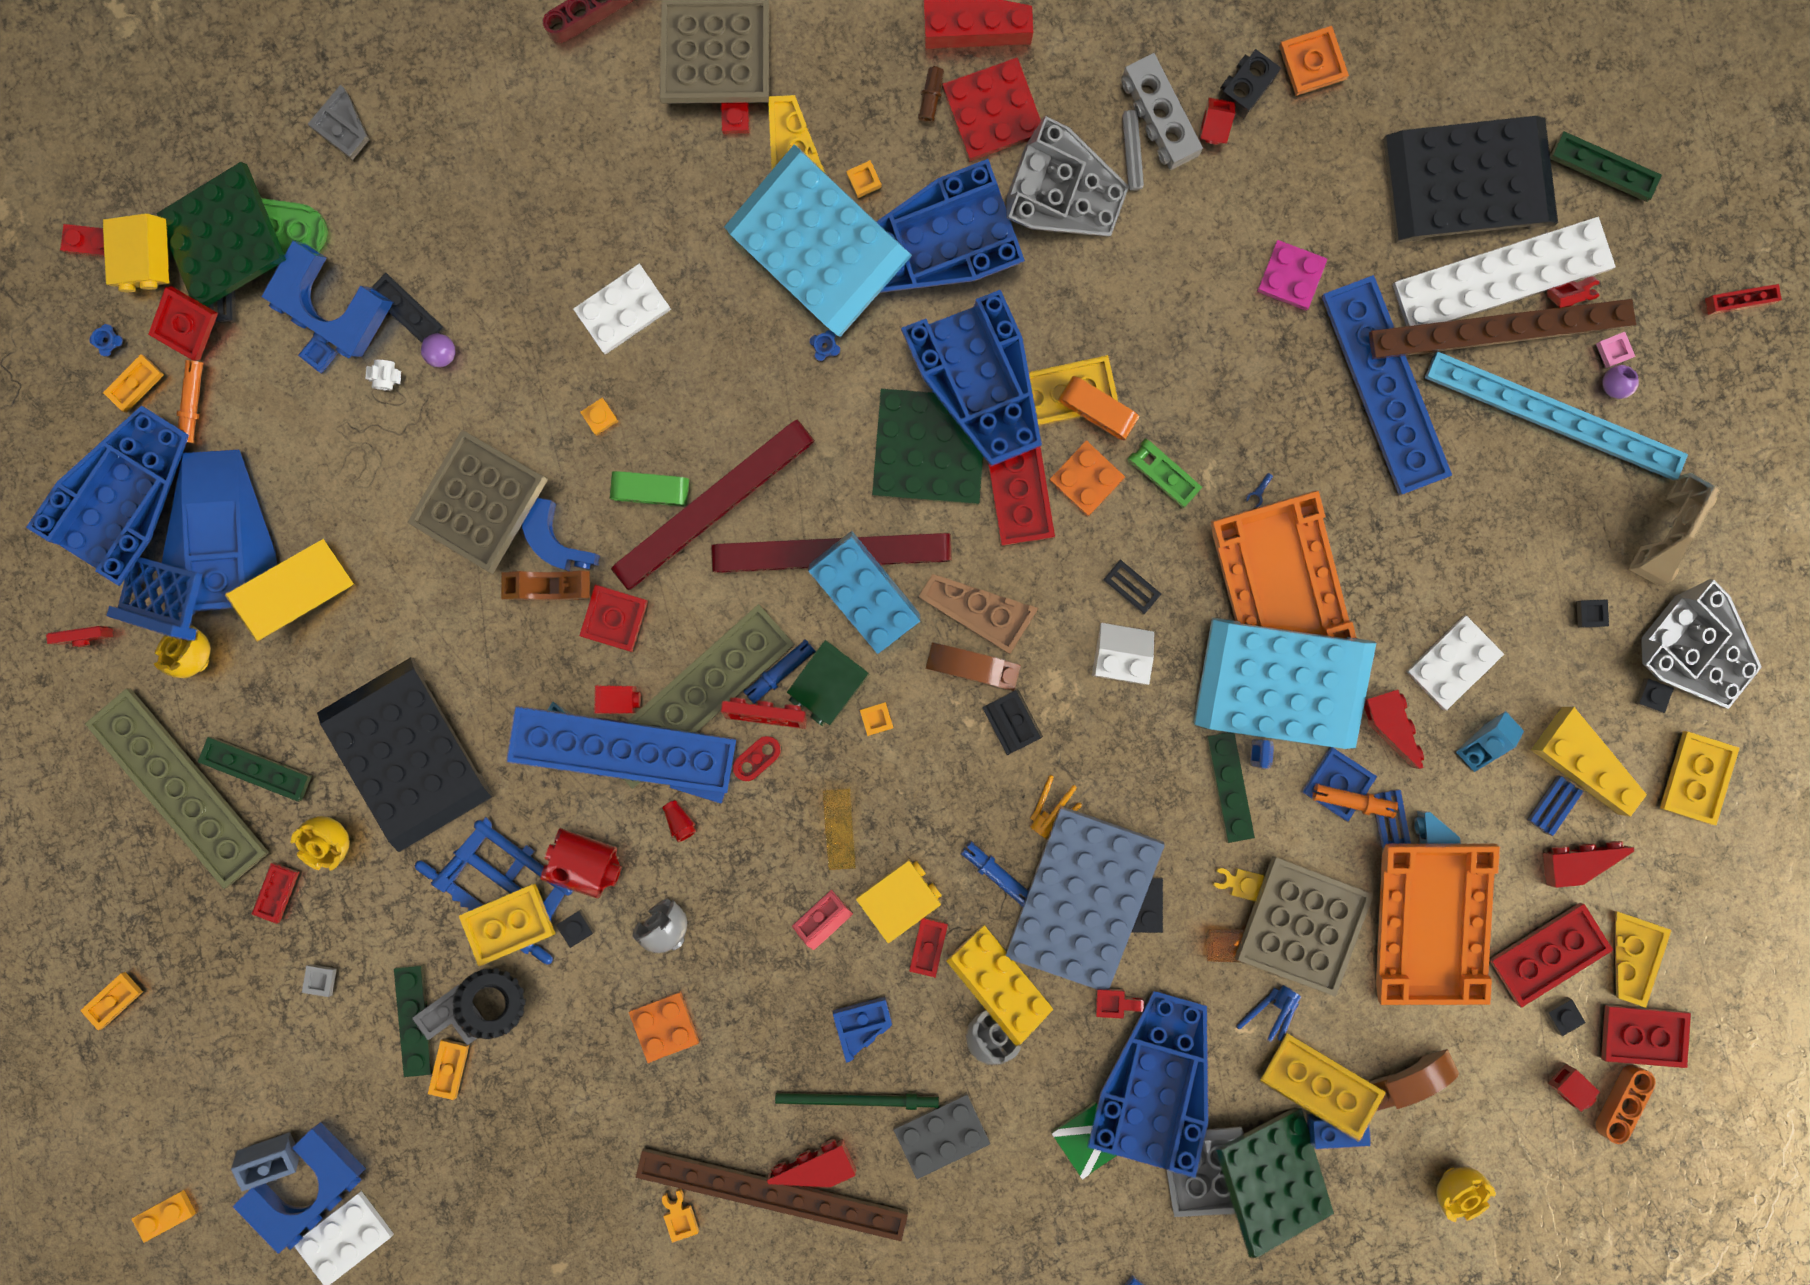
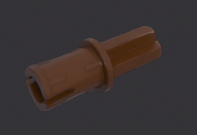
M938 66L929 67L925 88L921 90L923 97L918 119L924 122L931 123L935 121L937 103L942 97L940 89L944 70Z

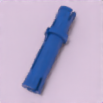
M804 639L803 642L770 670L764 671L761 674L762 676L743 692L755 705L772 688L774 690L777 689L779 682L813 653L815 654L816 651Z
M970 841L966 846L974 854H971L964 847L960 855L978 868V873L981 875L985 874L1023 907L1025 899L1019 894L1026 898L1028 890L995 863L993 856L990 855L988 857Z

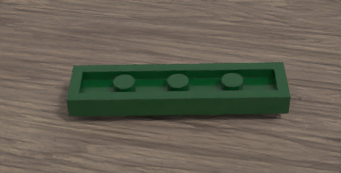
M1565 131L1559 135L1550 155V159L1646 202L1652 199L1662 177V174Z
M1226 732L1206 736L1226 842L1232 843L1253 839L1255 835L1235 733Z
M207 737L198 759V763L297 802L302 801L312 777L214 737Z
M424 964L394 968L403 1075L404 1077L431 1075L433 1073L431 1039L427 1040L412 1019L428 1007Z

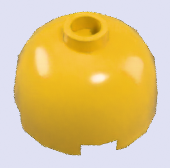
M191 624L189 627L197 630L195 641L165 635L155 650L154 654L159 657L154 666L173 678L191 677L203 671L209 663L210 643L207 637Z
M318 816L309 818L292 833L291 844L295 843L299 850L296 855L306 865L315 870L325 867L332 871L347 855L350 840L348 833L341 823L330 817Z
M1472 1167L1448 1169L1439 1181L1436 1190L1437 1199L1442 1211L1453 1222H1456V1218L1465 1217L1468 1221L1481 1215L1490 1207L1487 1202L1489 1198L1496 1195L1490 1181L1481 1172Z

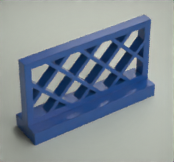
M139 557L124 580L118 607L109 606L107 617L171 637L195 641L197 630L189 626L203 574ZM140 565L142 573L138 576L137 573ZM157 571L158 577L153 580L152 574ZM173 575L174 582L170 585L168 578ZM191 577L188 589L186 590L184 583ZM145 581L147 588L142 592L141 584ZM161 586L163 593L158 596L157 589ZM177 591L179 598L174 601L173 593ZM134 592L135 599L130 603L132 593ZM150 597L151 604L147 607L145 600ZM166 601L167 609L163 612L161 605ZM182 606L183 610L181 618H179L177 610Z

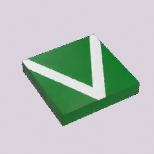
M1096 1101L1051 1131V1134L1082 1179L1117 1156L1087 1147L1098 1105Z

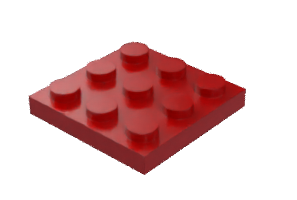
M1018 57L942 84V89L969 162L1029 141L1041 122Z

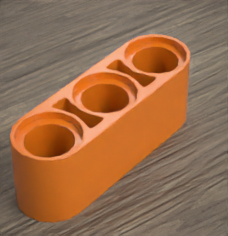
M1072 376L1058 399L1067 408L1121 440H1126L1139 419V415L1076 376Z
M1633 1064L1627 1065L1622 1069L1597 1118L1596 1129L1600 1135L1616 1144H1623L1630 1138L1655 1088L1656 1081L1652 1073ZM1641 1074V1081L1635 1085V1077ZM1629 1098V1105L1627 1108L1622 1109L1623 1101ZM1617 1123L1615 1132L1610 1134V1127L1612 1124Z

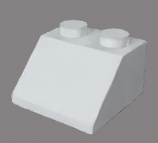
M1100 623L1092 676L1149 685L1154 658V632Z

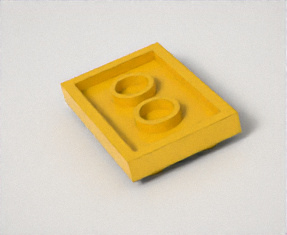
M1683 731L1660 809L1716 826L1740 748Z
M536 884L527 886L459 915L478 967L556 934Z

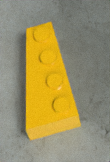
M1562 707L1531 749V751L1618 815L1631 817L1647 795L1575 707Z

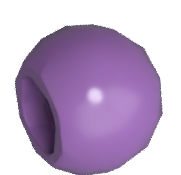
M431 334L423 340L421 356L428 365L437 368L444 367L453 361L455 345L444 334Z
M1616 365L1610 368L1603 377L1604 391L1610 397L1616 399L1629 397L1639 386L1637 373L1631 367L1625 365Z

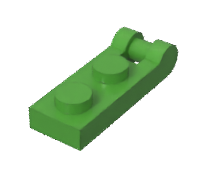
M1145 438L1139 444V450L1136 453H1131L1127 460L1177 504L1185 508L1202 489V486ZM1148 454L1155 458L1150 465L1144 461Z

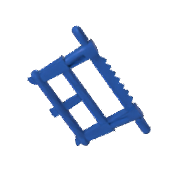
M485 817L484 821L477 820L474 823L476 830L459 849L453 852L455 856L439 874L424 861L419 860L415 863L417 871L429 880L432 879V886L444 893L448 892L451 894L452 901H460V907H468V911L484 904L454 883L467 863L510 894L522 889L513 880L524 865L540 877L544 869L542 864L531 857L535 850L528 845L523 850L518 848L492 829V823L487 817ZM486 837L515 858L505 876L474 854ZM549 883L554 889L543 903L551 921L563 897L571 895L573 890ZM532 944L520 949L525 954L531 952L534 957L546 965L551 964L553 961L552 956L538 945Z

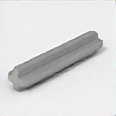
M1136 110L1124 111L1122 117L1128 186L1130 190L1135 191L1141 190L1144 186L1138 112Z

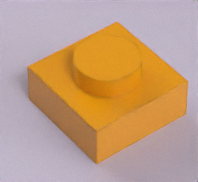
M871 160L846 171V175L857 198L882 188Z
M603 397L580 412L596 436L618 422V419Z
M886 702L860 710L867 736L893 728Z

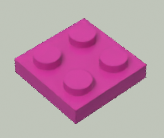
M1277 240L1257 292L1307 311L1326 265L1327 258Z

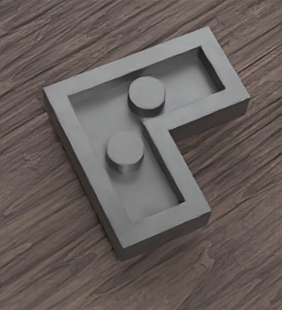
M459 984L412 1018L427 1040L434 1037L451 1023L467 1046L477 1039L463 1031V1028L457 1024V1019L453 1014V998ZM472 1003L474 1013L480 1019H483L481 1014L478 1012V1010Z

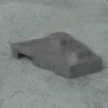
M341 85L308 123L311 129L352 160L369 141L350 97Z

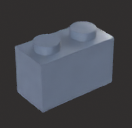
M290 1132L236 1152L231 1170L241 1191L296 1173L300 1156L292 1149L296 1144Z

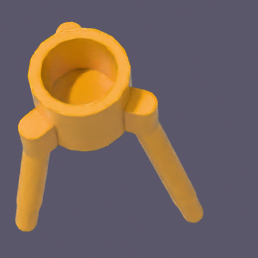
M1049 775L1036 809L1030 817L1033 820L1030 828L1046 839L1050 835L1060 806L1064 807L1077 789L1075 785L1071 786L1051 814L1045 810L1040 814L1054 779L1053 775ZM1077 803L1071 810L1078 811L1082 804Z

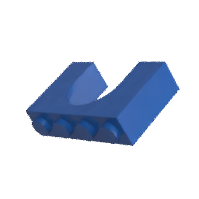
M292 241L285 254L286 260L279 264L261 297L270 302L269 307L273 310L290 315L292 317L291 321L294 324L305 329L308 327L314 331L313 336L318 340L335 345V350L339 354L347 358L351 356L362 357L391 308L393 301L372 287L360 286L343 315L332 321L323 319L312 305L311 287L327 257L306 243Z
M321 1122L292 1147L317 1176L319 1190L317 1198L312 1205L307 1207L291 1206L281 1200L265 1183L251 1188L232 1206L278 1254L286 1247L291 1250L303 1239L300 1233L305 1228L311 1231L323 1219L320 1214L326 1208L330 1212L342 1200L339 1195L345 1189L350 1192L362 1181L359 1175L366 1169Z

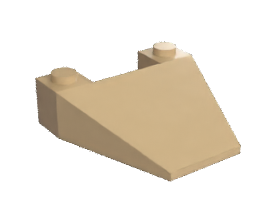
M1691 472L1680 475L1673 485L1667 500L1680 506L1682 509L1665 541L1641 546L1629 570L1656 585L1667 584L1673 581L1679 572L1678 566L1704 518L1715 505L1716 496L1720 488Z

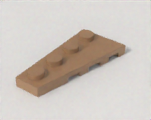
M935 574L931 575L918 598L1008 654L1012 652L1039 609Z

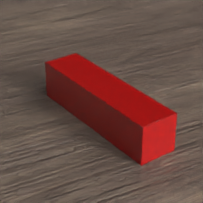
M1779 284L1716 294L1706 298L1705 301L1708 315L1771 305L1782 301Z

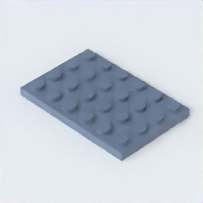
M1060 806L1007 947L1006 956L1010 960L1094 989H1110L1165 843L1161 840Z

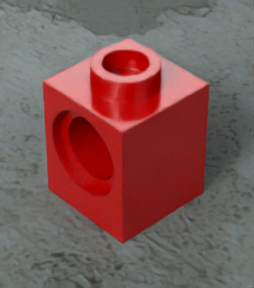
M1208 97L1200 127V139H1204L1210 144H1227L1235 116V102Z
M1565 1064L1548 1082L1572 1107L1581 1112L1584 1109L1590 1108L1595 1103L1596 1096L1600 1093L1577 1069L1568 1064Z

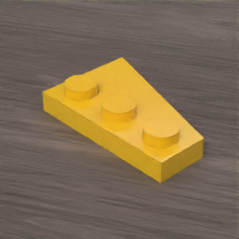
M795 95L769 96L771 169L773 170L795 144L825 173Z
M1614 911L1616 997L1646 1008L1672 930Z

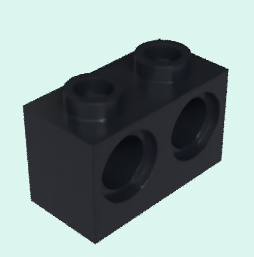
M1257 49L1254 50L1250 57L1247 54L1243 56L1236 66L1239 70L1234 78L1229 75L1220 87L1223 93L1219 99L1235 102V113L1243 119L1249 114L1281 70L1280 66ZM1250 69H1258L1261 72V76L1253 75ZM1241 89L1246 97L1236 96L1234 90Z

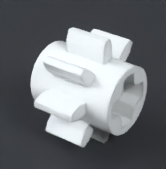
M374 360L372 367L366 366L365 379L372 382V388L393 390L394 383L400 384L401 371L395 369V363L392 361Z

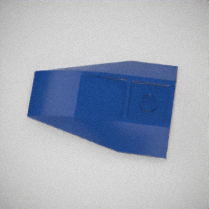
M989 159L937 178L876 221L912 254L911 258L880 293L976 281L1025 262L1011 221L1007 218V210Z
M1001 290L977 298L974 307L929 324L925 318L901 328L923 380L991 466L1042 445L1023 338Z
M141 405L56 482L26 528L46 541L60 545L95 567L97 573L120 586L151 541L189 435Z
M240 450L182 453L162 563L203 574L193 614H195V611L233 608L225 596L227 593L277 565V555ZM173 575L168 578L170 585L174 582ZM191 577L184 583L186 590L188 589ZM177 591L173 593L174 601L179 598ZM182 606L177 610L179 616L182 614Z
M1153 991L1100 1093L1087 1147L1196 1178L1208 1126L1207 1006Z

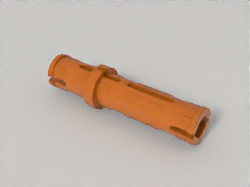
M185 360L180 411H177L176 416H179L178 428L189 435L187 442L194 443L196 419H199L200 414H197L204 363Z
M1316 783L1314 790L1325 794L1314 792L1312 794L1313 801H1321L1360 810L1365 815L1373 813L1394 819L1396 812L1386 808L1398 809L1396 801L1375 798L1370 793L1362 795Z

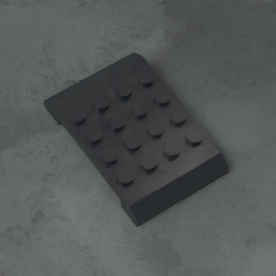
M1527 116L1408 129L1388 134L1383 138L1396 243L1422 241L1427 237L1527 226L1528 229L1558 224L1545 117Z
M412 657L317 712L322 729L386 839L397 852H402L494 797L482 774H478L427 687L425 683L427 681Z

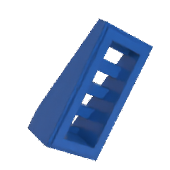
M1252 740L1251 766L1271 768L1274 752L1273 741Z

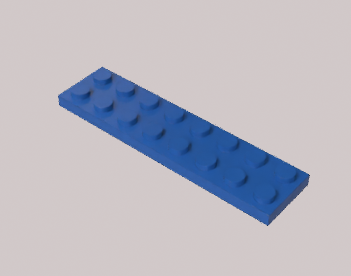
M1372 275L1323 294L1321 296L1399 496L1452 476L1406 356L1372 360L1368 333L1373 330L1395 328L1375 276Z
M516 706L507 762L727 793L736 739Z

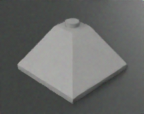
M1242 1127L1206 1130L1196 1178L1167 1170L1174 1217L1235 1214L1216 1149L1243 1135Z

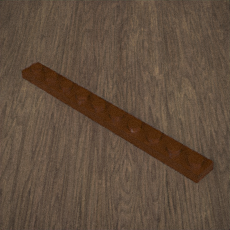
M1625 299L1373 330L1368 334L1372 360L1631 328L1636 325L1633 300Z
M645 1148L641 1152L635 1177L901 1242L908 1216V1211L803 1186L768 1184L766 1177Z

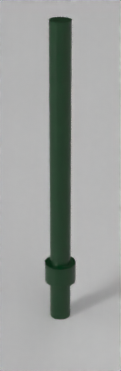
M776 1093L775 1104L906 1107V1110H917V1107L939 1108V1096H917V1093H906V1096Z

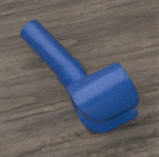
M1267 473L1259 487L1254 492L1246 495L1245 501L1248 502L1251 495H1257L1258 503L1255 504L1254 508L1259 507L1263 502L1262 494L1273 476Z

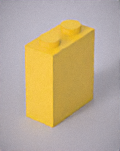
M145 213L103 219L106 285L118 287L120 292H136L138 287L154 290L158 289V285L169 284L167 226L165 218Z
M908 858L856 897L857 902L888 944L941 905L938 899L942 896L933 882L928 885L922 876L926 873L917 860L912 863Z

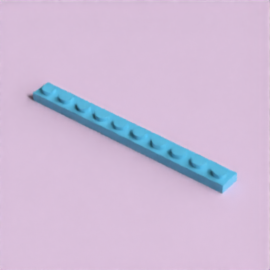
M1440 352L1434 354L1425 379L1671 480L1679 479L1688 454Z

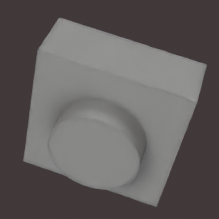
M313 964L307 965L302 993L325 997L332 996L337 968Z

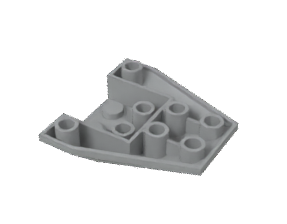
M1045 116L1026 144L1006 197L1007 218L1029 229L1109 237L1112 235L1129 186L1069 127Z
M1709 579L1676 595L1642 637V664L1658 680L1727 709L1731 707L1762 668L1731 597L1714 579Z

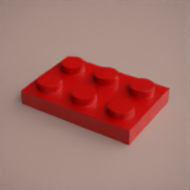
M731 697L730 701H722L721 712L725 719L806 729L807 723L806 713L801 710L800 706L786 704L784 709L773 707L774 703L757 701V705L746 703L745 699Z
M1605 1005L1601 1059L1606 1062L1687 1068L1691 1013L1686 1011Z

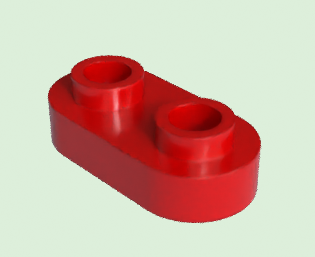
M771 736L759 738L735 760L733 764L735 776L741 781H751L758 777L779 758L781 754L779 741ZM766 744L771 745L773 748L770 755H766L763 752V747ZM745 762H749L752 765V771L749 773L743 770Z

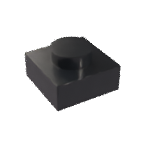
M1608 599L1577 601L1578 628L1608 627Z
M1649 678L1644 679L1635 704L1658 713H1665L1674 688Z
M582 910L577 911L556 925L570 948L595 933Z
M1566 998L1545 1010L1558 1035L1562 1037L1586 1023L1571 998Z

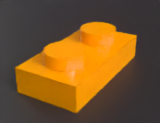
M140 354L103 393L122 412L127 413L164 374L146 356Z
M123 972L80 1011L99 1031L106 1027L143 991L126 972Z
M444 1038L440 1040L428 1090L429 1095L450 1100L457 1098L469 1045L467 1046L465 1043Z
M182 1190L132 1218V1221L145 1243L197 1213L186 1192Z

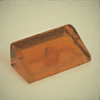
M1209 929L1206 933L1207 961L1241 962L1235 959V955L1245 930Z

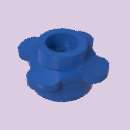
M104 324L101 328L96 329L89 338L90 343L99 349L100 355L105 357L109 356L111 351L115 347L121 346L123 342L122 337L116 335L113 332V327L109 324Z
M831 330L818 336L813 335L810 338V344L814 346L815 358L818 361H823L825 357L830 355L837 356L840 353V347L836 345L834 340L835 333ZM826 343L828 346L823 348L822 345Z

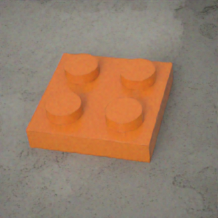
M1332 26L1283 41L1279 45L1296 96L1346 80L1349 76Z
M1086 440L1049 481L1088 517L1120 484L1125 476Z
M681 991L629 1011L647 1063L692 1047L700 1042Z

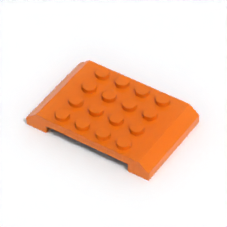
M1315 490L1211 521L1212 535L1235 621H1239L1241 624L1345 639L1347 637L1357 638L1353 622L1349 621L1323 520L1325 513L1319 491Z
M1385 844L1381 866L1376 971L1377 996L1381 1005H1490L1492 978L1488 973L1494 874H1498L1500 847L1497 844Z

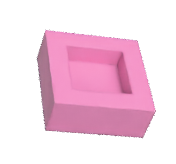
M1625 332L1596 343L1606 368L1635 357Z

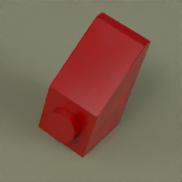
M595 686V713H636V708L641 706V693L637 692V686Z

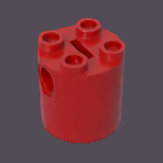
M559 828L554 840L556 844H550L547 849L545 860H548L549 863L545 865L540 879L599 899L606 887H614L618 881L622 866H620L616 856L617 847Z

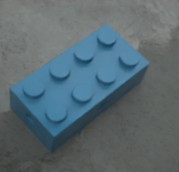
M850 531L809 564L808 571L877 654L920 622L918 610L853 531Z

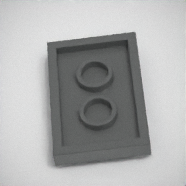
M967 1092L939 1105V1108H933L893 1127L916 1179L991 1144Z

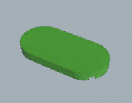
M261 198L284 255L292 241L306 243L318 252L323 248L327 239V225L323 217L316 210L305 204Z

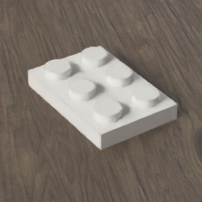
M639 263L573 308V310L606 355L670 311L671 308Z
M1466 615L1462 616L1406 673L1442 710L1447 711L1504 653Z
M360 1191L311 1231L302 1236L303 1239L294 1247L323 1285H330L390 1239L394 1233L363 1192Z

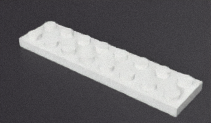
M1596 217L1396 281L1392 285L1406 326L1454 321L1547 291L1550 288L1565 283L1578 281L1612 270L1616 266L1600 219Z

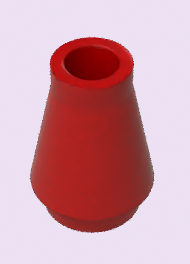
M676 800L662 807L671 837L675 838L677 842L684 841L697 832L694 828L696 824L679 806Z

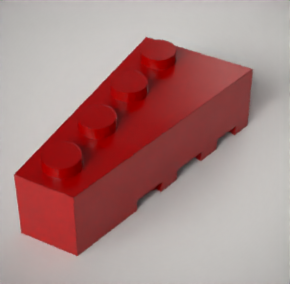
M923 0L925 49L1031 45L1034 32L1031 5L1006 0Z

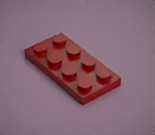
M1041 446L993 466L988 463L1001 546L1055 538Z
M1579 903L1495 955L1489 961L1517 1006L1522 1008L1613 951V948L1586 905Z

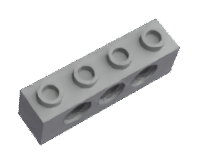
M1155 53L1126 66L1122 75L1123 78L1121 79L1123 88L1126 93H1131L1135 101L1133 102L1134 109L1138 112V116L1143 117L1145 120L1147 135L1151 141L1155 140L1159 148L1157 152L1161 162L1164 165L1167 164L1169 169L1172 170L1199 157L1203 147ZM1148 85L1153 88L1154 93L1147 94L1141 87ZM1153 110H1163L1166 113V117H1157ZM1171 132L1176 134L1178 140H1168L1166 137V133Z

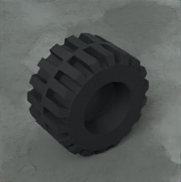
M497 968L481 969L468 976L459 985L453 998V1014L457 1019V1024L463 1028L465 1033L478 1039H493L509 1033L510 1030L517 1026L524 1013V990L520 988L519 981L510 976L509 972H503ZM487 987L499 990L505 999L503 1013L497 1019L490 1021L480 1019L474 1013L472 1007L473 998L476 993Z

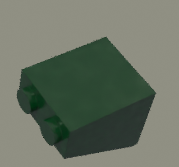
M824 640L787 691L791 696L789 701L796 706H800L801 710L805 706L813 712L810 717L821 726L825 723L830 726L870 674L828 641Z

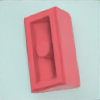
M830 890L796 921L792 928L808 947L815 950L846 922L853 913L835 892Z

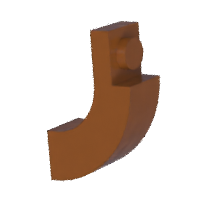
M590 571L501 572V599L552 601L590 598Z
M932 642L925 669L1014 691L1021 665Z
M1445 1049L1422 1056L1415 1065L1402 1072L1368 1081L1386 1092L1376 1111L1394 1106L1400 1109L1425 1100L1449 1086L1458 1077L1459 1071L1449 1050Z

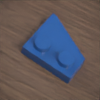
M885 997L833 1010V1017L846 1063L852 1061L854 1055L861 1049L867 1048L874 1042L876 1036L883 1034L892 1026Z

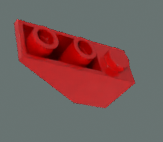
M1396 689L1366 697L1364 713L1368 725L1412 768H1424L1422 764L1424 754L1421 747L1416 745L1413 736L1416 734V730L1412 720L1407 718L1405 711L1407 709V702L1404 695Z
M1623 841L1606 842V847H1596V844H1580L1579 849L1569 850V846L1552 847V852L1543 853L1546 885L1555 888L1584 885L1635 851L1634 847L1625 846Z
M831 1139L820 1146V1150L813 1153L810 1150L796 1156V1161L786 1165V1162H782L772 1167L771 1172L768 1174L767 1182L768 1184L833 1187L856 1176V1167L844 1140L841 1139L836 1142L835 1139Z

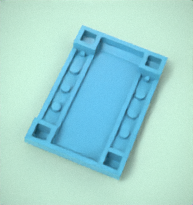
M795 144L724 226L739 244L826 327L839 337L844 334L912 256L910 252L885 231Z
M1212 618L1194 724L1211 730L1342 749L1356 748L1376 642L1350 637L1345 639L1241 624L1239 621Z

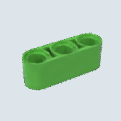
M613 471L609 499L636 503L687 506L690 479L676 476Z

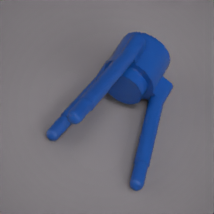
M1282 985L1280 990L1273 988L1270 995L1237 1024V1029L1244 1027L1275 999L1274 1006L1279 1008L1281 1012L1271 1029L1268 1040L1272 1041L1283 1022L1278 1036V1040L1282 1041L1293 1014L1299 1006L1298 1002L1301 996Z

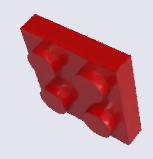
M172 286L165 287L148 335L187 358L198 361L202 357L218 313Z
M595 585L579 636L633 652L648 600Z

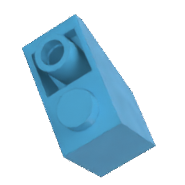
M1505 711L1480 728L1456 753L1476 772L1514 749L1524 730Z
M1417 811L1418 818L1414 820V827L1416 833L1419 834L1420 844H1461L1460 837L1431 812Z

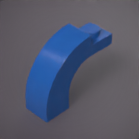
M537 498L522 523L525 538L532 550L545 562L566 571H570L572 561H574V567L590 570V565L598 566L600 555L566 548L557 540L553 531L556 503L551 500Z

